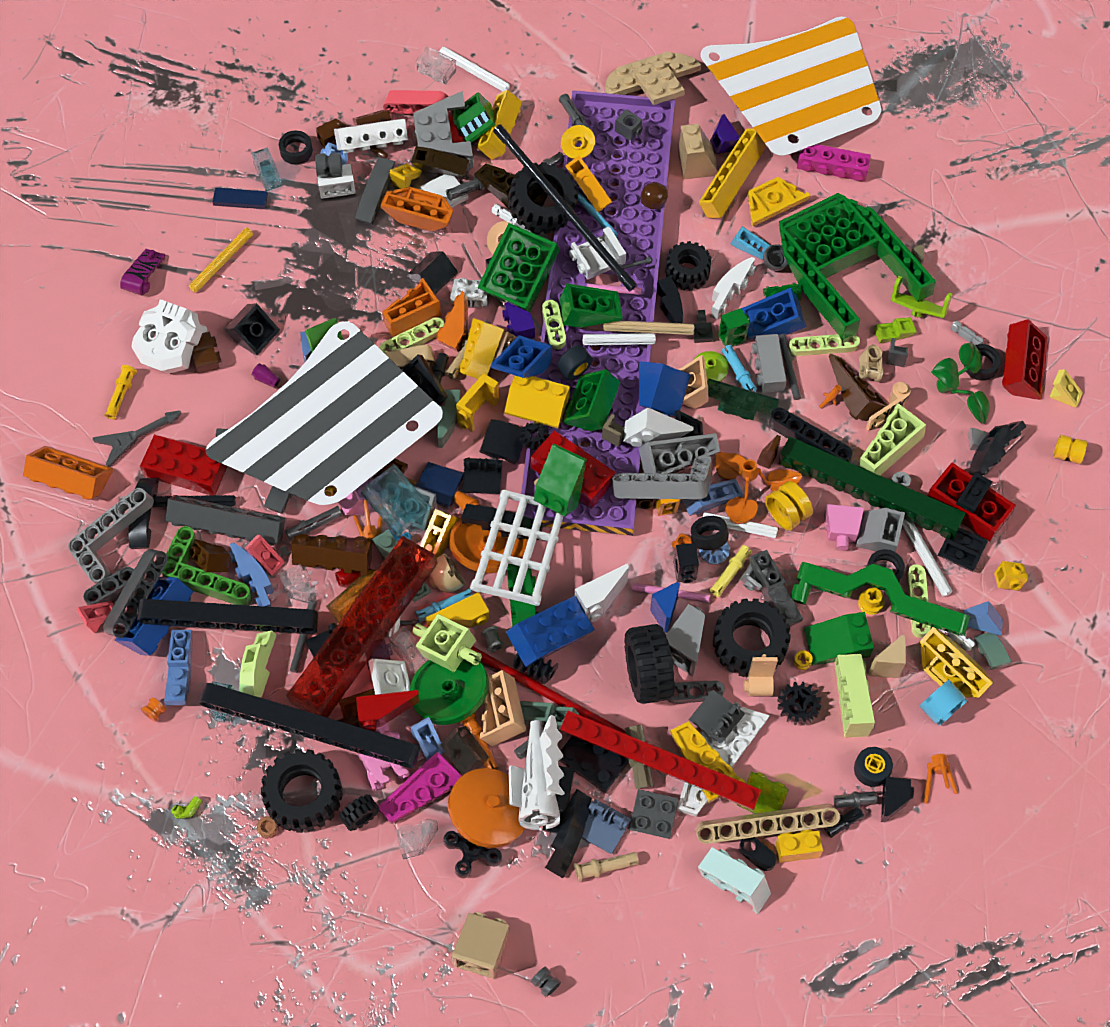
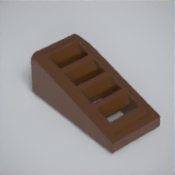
M776 435L763 448L757 460L758 465L768 469L771 468L778 453L781 436Z

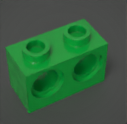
M742 308L721 315L718 335L724 346L732 345L733 347L746 342L750 319L747 314H744Z

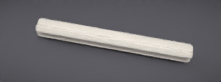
M445 46L440 49V56L503 92L510 89L509 83Z
M904 519L902 526L943 597L950 595L952 589L914 522L911 523Z

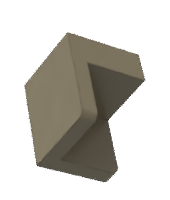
M611 414L603 426L602 439L619 447L624 439L625 427L615 423V415Z

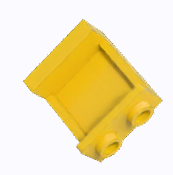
M485 373L478 378L456 404L459 426L471 432L475 429L474 414L483 403L487 401L495 406L499 402V384Z

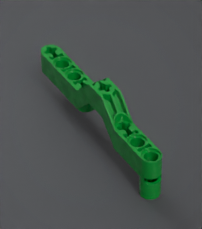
M801 562L796 577L800 582L799 584H794L790 595L794 602L806 605L812 587L850 599L852 591L868 585L886 592L892 603L891 613L955 635L965 636L971 619L966 614L905 595L893 571L876 564H871L847 576L807 562Z

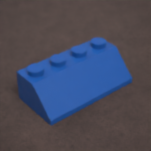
M159 577L147 599L189 602L190 596L194 591L177 577ZM136 617L126 636L123 638L116 637L115 641L140 655L150 656L157 650V644L167 635L170 626L142 624L137 621Z

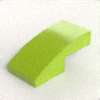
M911 317L897 318L892 323L876 324L873 328L879 343L891 342L892 338H896V340L904 339L917 333Z

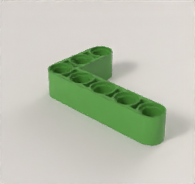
M188 526L179 528L166 553L168 562L162 571L163 577H177L195 592L234 605H250L253 598L248 585L187 565L191 557L190 548L193 546V541L197 539L192 528ZM190 536L188 540H183L185 537ZM178 553H182V555L178 557L175 556ZM174 569L172 573H167L169 570ZM192 575L190 579H185L186 576ZM210 581L208 585H202L204 582ZM223 587H228L226 591H220ZM241 593H246L244 597H238Z

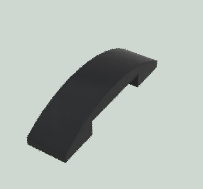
M140 478L135 489L141 488L152 497L157 496L159 478ZM151 508L129 525L130 549L149 548L152 532L149 529Z

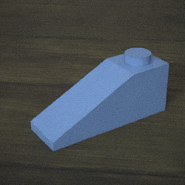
M735 478L710 485L708 495L703 499H682L689 516L725 504L733 498L742 497L743 493Z

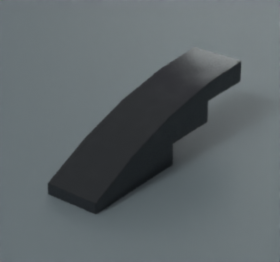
M466 504L461 517L462 523L479 524L482 530L490 531V524L494 520L497 508ZM505 510L501 523L512 525L516 513ZM523 516L520 527L532 529L534 520ZM541 523L539 529L540 532H542L544 526L543 523ZM498 530L501 532L502 537H509L510 532ZM517 534V538L529 539L528 536Z
M578 789L574 792L560 817V823L557 826L561 829L551 844L555 851L545 867L561 878H564L581 841L592 800L590 796Z

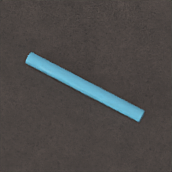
M578 191L577 200L604 229L610 227L617 237L618 233Z

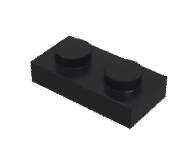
M975 472L956 505L974 513L993 481Z

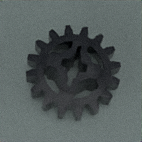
M795 681L793 687L787 684L786 690L782 689L780 692L781 696H778L777 702L780 703L777 709L783 710L781 717L787 716V722L791 719L794 720V725H797L798 721L805 725L806 720L811 723L813 717H818V711H820L822 706L818 704L821 701V697H816L818 691L812 692V685L805 687L804 682L798 686ZM790 694H792V695H793L792 698H789V699L786 701L787 697H788ZM812 706L811 711L806 714V710Z

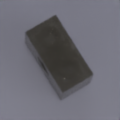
M466 726L453 729L440 744L445 754L452 760L462 775L479 769L489 758Z

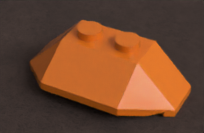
M413 187L401 188L393 192L387 191L380 205L397 222L431 232L448 226L454 212L444 196Z

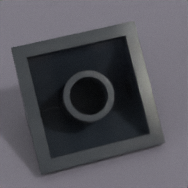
M444 251L430 252L407 274V277L417 284L423 278L435 295L458 271Z

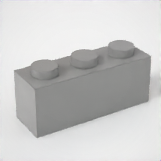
M778 334L756 336L755 343H752V353L756 354L754 363L755 369L759 371V375H757L758 386H761L762 392L784 391L786 376Z

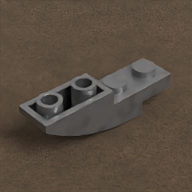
M765 550L750 556L749 559L757 582L763 586L761 592L765 600L770 603L769 606L772 608L776 606L779 609V614L785 615L786 623L789 626L802 622L803 617L785 588L786 582L769 552Z

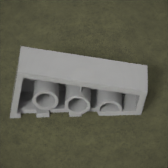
M713 433L646 442L639 448L644 473L674 474L693 466L694 459L698 456L705 455L712 458L720 452L717 435Z

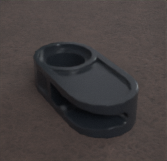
M755 837L741 840L739 850L745 858L762 871H770L774 868L777 858L772 850ZM745 842H752L755 845V850L752 852L746 851L744 849Z

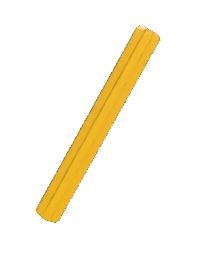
M248 227L244 228L189 284L190 290L194 293L198 292L253 236L252 230Z

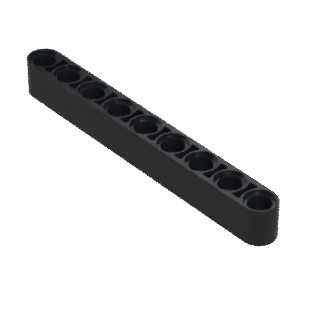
M142 599L139 601L137 621L150 625L315 634L318 628V612L311 609Z

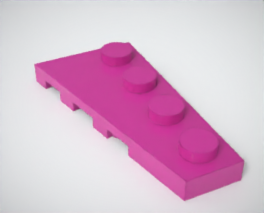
M436 752L378 806L380 808L379 812L393 824L451 791L462 775Z

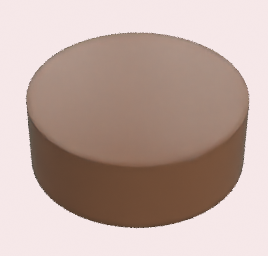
M263 817L257 823V832L262 838H272L278 832V825L272 817Z

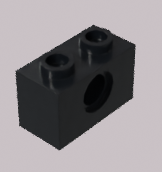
M695 543L680 544L675 547L673 563L677 582L691 583L697 578L699 561Z

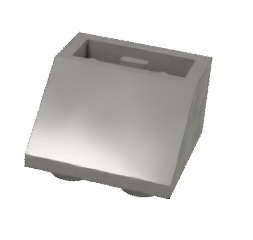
M889 508L865 511L856 547L875 552L883 549L895 552L905 513Z

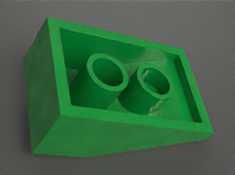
M566 283L559 298L564 325L582 328L621 321L623 319L618 291Z
M553 444L537 481L533 501L565 517L570 514L579 504L587 459Z
M865 612L845 614L804 628L808 650L813 658L812 665L833 663L837 655L861 654L862 658H867L871 656L874 649Z

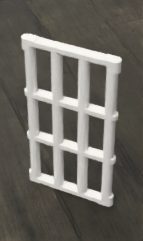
M501 490L500 502L494 520L490 524V533L485 548L481 552L480 564L470 589L539 606L545 578L550 570L549 564L554 547L559 539L558 533L563 515L556 513L550 534L540 532L539 529L547 507L533 501L534 497ZM508 499L520 501L512 525L501 523ZM527 503L538 506L532 529L520 527ZM498 530L510 532L503 554L492 552ZM517 534L529 537L522 559L511 556ZM536 539L548 541L542 563L530 561ZM489 559L501 562L493 587L481 584ZM508 564L520 566L513 591L501 589ZM528 568L539 571L532 596L520 594Z

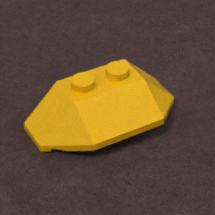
M935 627L920 641L923 670L940 686L949 679L965 697H981L994 683L985 670L951 638Z

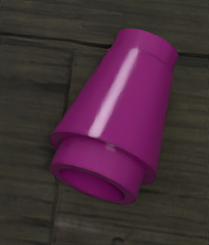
M257 364L251 375L255 380L273 388L280 382V379L265 364Z

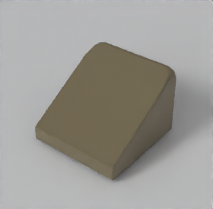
M924 244L913 247L911 252L921 264L924 261Z

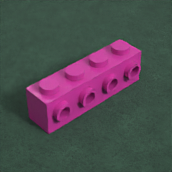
M815 144L800 150L797 169L865 182L871 155Z

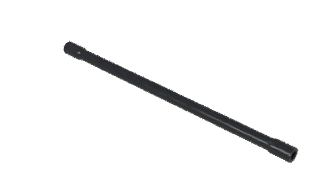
M501 124L496 126L493 130L496 136L510 149L617 275L629 292L637 286V283L600 243L515 143Z

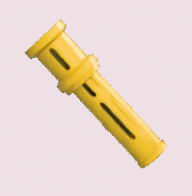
M122 365L120 368V376L115 381V391L104 414L108 419H116L126 391L131 389V381L133 376L137 374V370L132 366Z

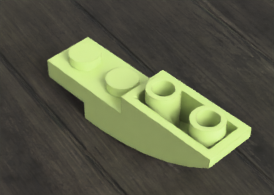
M273 631L257 633L254 644L246 646L240 670V692L262 697L270 674L265 667L277 636Z

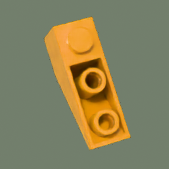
M580 156L565 165L598 212L612 203Z

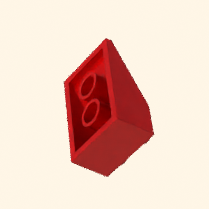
M418 690L356 697L360 728L376 731V728L382 727L419 703Z

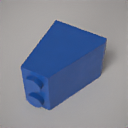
M640 361L639 406L674 417L675 411L681 410L690 374L665 364Z

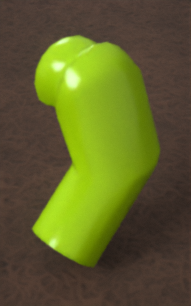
M194 796L188 806L175 805L171 812L177 819L192 817L203 801Z

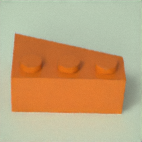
M423 278L414 289L410 288L401 300L398 298L382 312L385 326L392 337L432 318L442 316L439 300Z

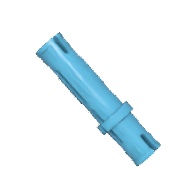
M732 345L725 346L727 351L723 348L722 353L736 374V380L741 383L747 395L753 394L751 389L755 392L757 388L750 378V373L745 370Z
M467 589L437 603L434 601L430 606L415 611L416 616L419 617L418 620L421 623L426 620L427 616L473 594H470L471 590Z

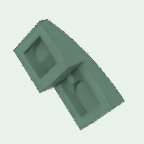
M984 633L974 637L981 655H985L991 670L1010 665L1012 661L996 634Z

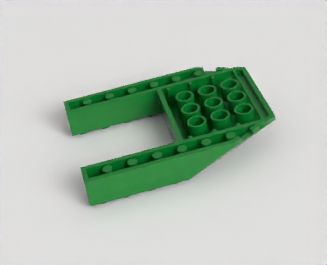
M836 193L779 221L783 255L798 284H801V290L842 340L858 333L860 318L826 278L874 254H877L897 278L898 276L902 277V284L918 302L933 295L936 284L935 279L874 209L868 206L866 208L860 206L857 201Z

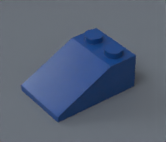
M791 288L742 308L744 314H747L750 319L748 327L749 339H755L759 335L790 334L806 327L799 299Z
M519 335L490 364L491 368L522 378L542 374L552 364L551 345Z

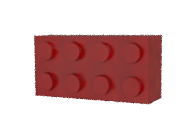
M554 430L531 456V468L541 474L553 444L587 459L579 501L592 509L613 485L612 477L615 475V471Z
M155 434L140 464V469L146 478H159L161 482L207 495H216L228 467L208 457L206 448Z
M951 462L930 488L927 496L965 512L962 523L990 542L1009 519L1016 505L991 488L988 489L974 513L956 505L973 476Z

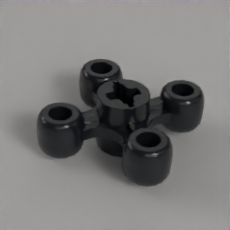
M448 831L444 835L443 842L445 847L448 849L457 848L463 853L462 860L458 861L455 866V873L460 878L470 876L472 871L471 864L479 858L484 859L491 867L500 865L502 861V853L496 848L486 849L485 847L473 844L467 839H462L455 831Z

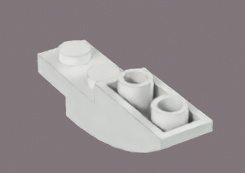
M750 257L737 264L718 282L713 290L712 301L715 303L712 307L711 317L718 319L720 314L725 313L726 303L728 300H732L734 293L739 295L742 289H746L749 282L748 277L749 275L753 276L756 266H754L755 258Z

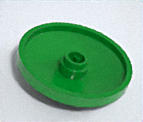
M463 659L456 671L452 672L431 660L426 661L414 675L410 686V691L418 690L419 703L413 706L418 715L423 719L429 717L432 724L450 725L463 721L476 712L485 700L489 687L488 675L482 663L475 659L479 664L473 665Z

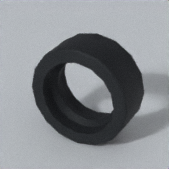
M293 130L283 134L280 138L279 150L285 162L296 165L302 164L312 156L311 139L306 133ZM294 142H301L306 145L304 150L297 153L288 152L285 149Z
M975 345L982 356H986L992 361L993 366L990 369H980L975 374L971 373L969 369L966 372L976 380H989L998 372L1001 364L1000 354L990 345Z
M714 515L705 516L696 520L691 526L692 541L701 550H715L725 545L728 541L727 524L721 517ZM708 530H718V531H719V532H717L716 534L711 535V536H702V535H700V534H702L703 532L708 531Z
M886 549L873 553L867 566L875 564L879 560H887L895 565L897 569L895 576L898 582H900L904 574L905 564L899 554Z

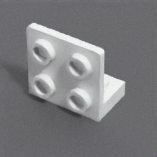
M351 164L342 165V176L328 174V176L318 177L321 199L356 194Z

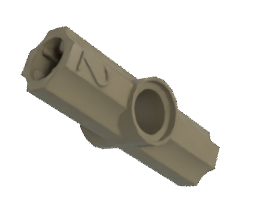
M642 725L625 728L627 735L645 742ZM629 759L636 789L652 787L653 781L650 768Z

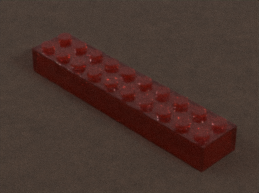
M402 535L287 693L286 697L292 705L303 711L329 717L438 564L434 553Z

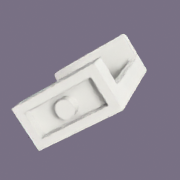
M610 227L603 229V235L597 239L618 264H625L626 252ZM575 242L571 243L570 257L573 261L577 262L579 272L584 274L587 280L611 270L588 242L579 246Z

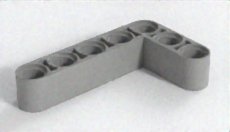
M705 455L696 457L690 474H616L612 477L614 496L627 499H703L708 495L713 477L711 457Z
M141 488L134 489L69 542V551L89 579L95 584L112 575L96 551L153 506L154 499Z

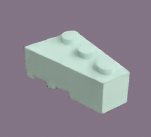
M711 847L698 866L702 877L723 891L726 889L737 895L735 899L739 902L745 900L753 906L752 911L757 914L771 895L765 874L761 870L749 868L744 861L738 858L736 860L731 858L722 849L718 851Z

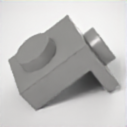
M750 563L740 580L744 583V587L750 591L761 590L763 586L757 582Z

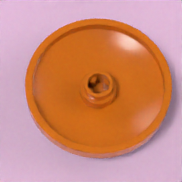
M462 519L458 520L450 533L449 545L453 556L465 567L477 571L482 557L481 552L485 548L490 531L482 530L479 524L462 523ZM500 531L497 533L492 552L503 554L508 537H502ZM516 538L511 554L512 557L523 558L527 539ZM489 559L485 573H497L501 562Z
M480 768L465 773L454 784L448 798L449 816L456 830L471 843L486 848H499L514 842L525 830V828L521 827L518 820L520 808L509 803L508 774L496 769Z

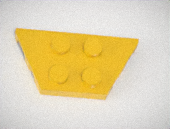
M776 177L749 190L748 201L752 226L809 200L810 193H803L797 190V186L787 183L780 177Z

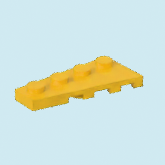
M689 721L670 730L685 759L746 783L742 778H739L729 764H726L719 756L720 754L706 742V739ZM702 790L708 803L721 798Z

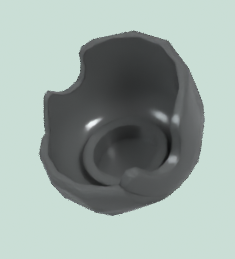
M770 245L765 250L763 261L768 269L780 271L787 267L788 263L783 255L782 245Z

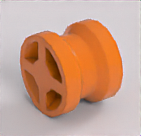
M154 697L149 699L147 706L141 708V711L154 722H157L159 715L167 710Z

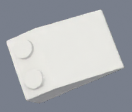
M646 408L625 421L623 441L630 443L634 447H641L646 442L681 438L693 431V427L653 409Z
M628 564L575 589V596L591 622H596L603 616L627 584Z

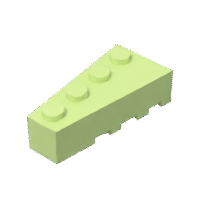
M897 403L884 426L878 431L874 441L872 440L860 458V467L877 475H882L924 438L926 424Z
M861 654L837 655L835 669L844 738L868 737L871 730L874 729L875 720L869 695V683L865 675L866 662L862 660Z

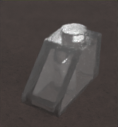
M405 626L389 637L391 648L405 661L414 674L429 660L423 657L417 649L416 644L418 640Z

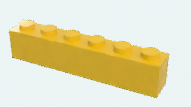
M754 128L744 131L698 203L707 218H721L724 215L726 209L767 147Z

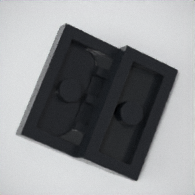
M491 419L479 452L493 459L499 457L516 464L523 448L519 438L522 427Z
M960 527L954 540L950 538L945 539L937 556L974 572L988 540Z

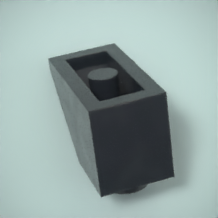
M886 776L882 789L881 822L889 820L903 809L910 799H913L914 787L911 786V779Z

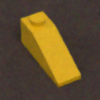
M435 509L413 563L430 570L433 560L440 556L449 544L451 530L460 518Z
M477 592L427 616L426 624L429 627L437 614L466 628L476 625L481 626L490 619V613L481 595Z

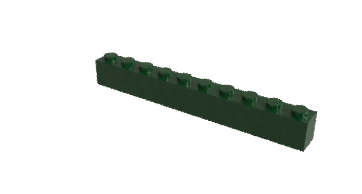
M790 436L780 452L778 463L783 467L796 470L803 476L814 478L821 484L830 485L837 491L846 492L855 499L868 502L871 506L904 512V519L906 521L921 525L926 530L937 532L944 538L954 540L966 513Z

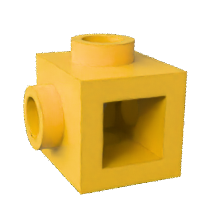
M1002 561L994 572L998 588L1020 591L1028 580V573L1022 563Z

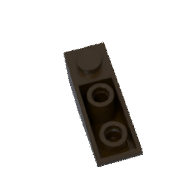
M416 146L411 163L416 168L425 172L465 177L470 160L432 148Z

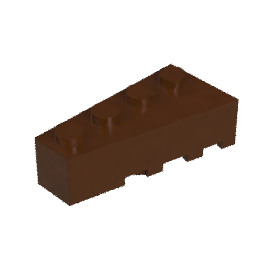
M307 534L294 535L291 543L292 565L317 568L321 565L326 570L331 571L336 568H342L344 573H352L355 570L361 571V575L367 576L372 561V538L364 536L347 538L344 535L328 537L327 535L308 536Z

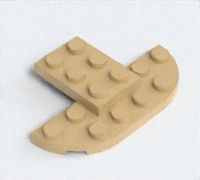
M667 51L617 67L608 76L605 90L608 94L626 95L642 89L651 103L656 105L684 96L685 90L677 78L701 71V64L694 57Z

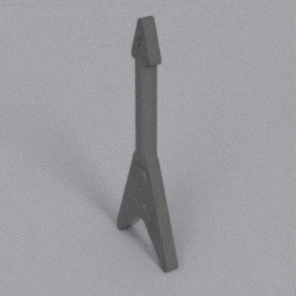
M180 410L166 412L164 417L136 431L93 437V441L112 446L111 453L106 462V465L111 467L139 437L167 423L172 424L182 413Z

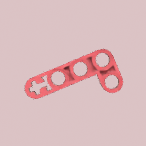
M391 90L387 95L383 108L389 110V113L413 114L447 98L448 95L442 91ZM453 110L447 111L448 117L452 115Z

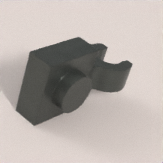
M698 310L697 323H694V343L713 342L712 324L706 323L705 310Z

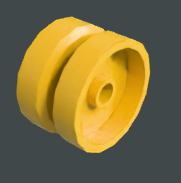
M792 481L785 482L778 490H774L765 498V504L772 518L787 531H791L799 525L800 521H805L813 514V507L808 496Z

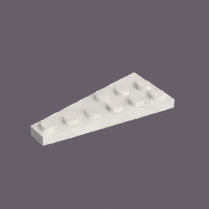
M741 707L740 710L745 715L722 744L703 730H701L700 734L720 754L719 756L726 764L733 767L769 719L770 715ZM684 783L676 811L696 817L707 803L702 790Z

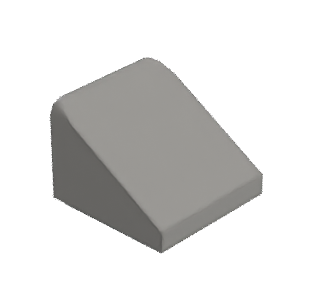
M970 428L968 432L970 450H977L982 440L986 437L987 432Z

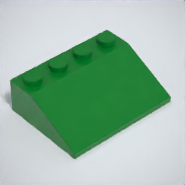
M508 223L477 288L505 303L509 302L531 312L560 251L558 244Z

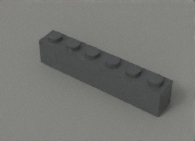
M173 495L168 499L165 521L172 522L174 526H190L193 530L205 529L212 534L224 533L231 538H238L239 536L250 542L258 534L270 546H274L282 540L285 518Z

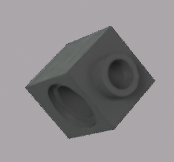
M627 109L615 120V131L630 141L642 133V119Z

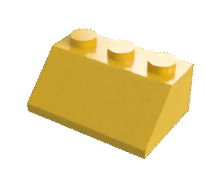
M514 375L504 414L532 422L536 421L539 424L543 423V425L558 429L569 400L570 386L534 376L522 378Z

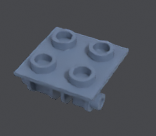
M595 799L589 806L590 810L582 838L612 855L631 818Z

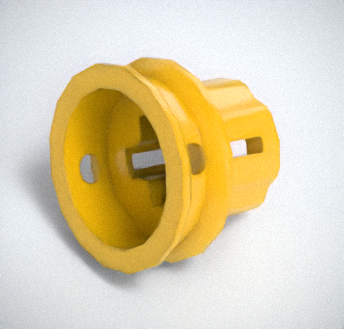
M877 588L864 590L858 599L860 610L868 615L878 614L884 605V597ZM875 596L876 599H873V601L869 599L870 597Z

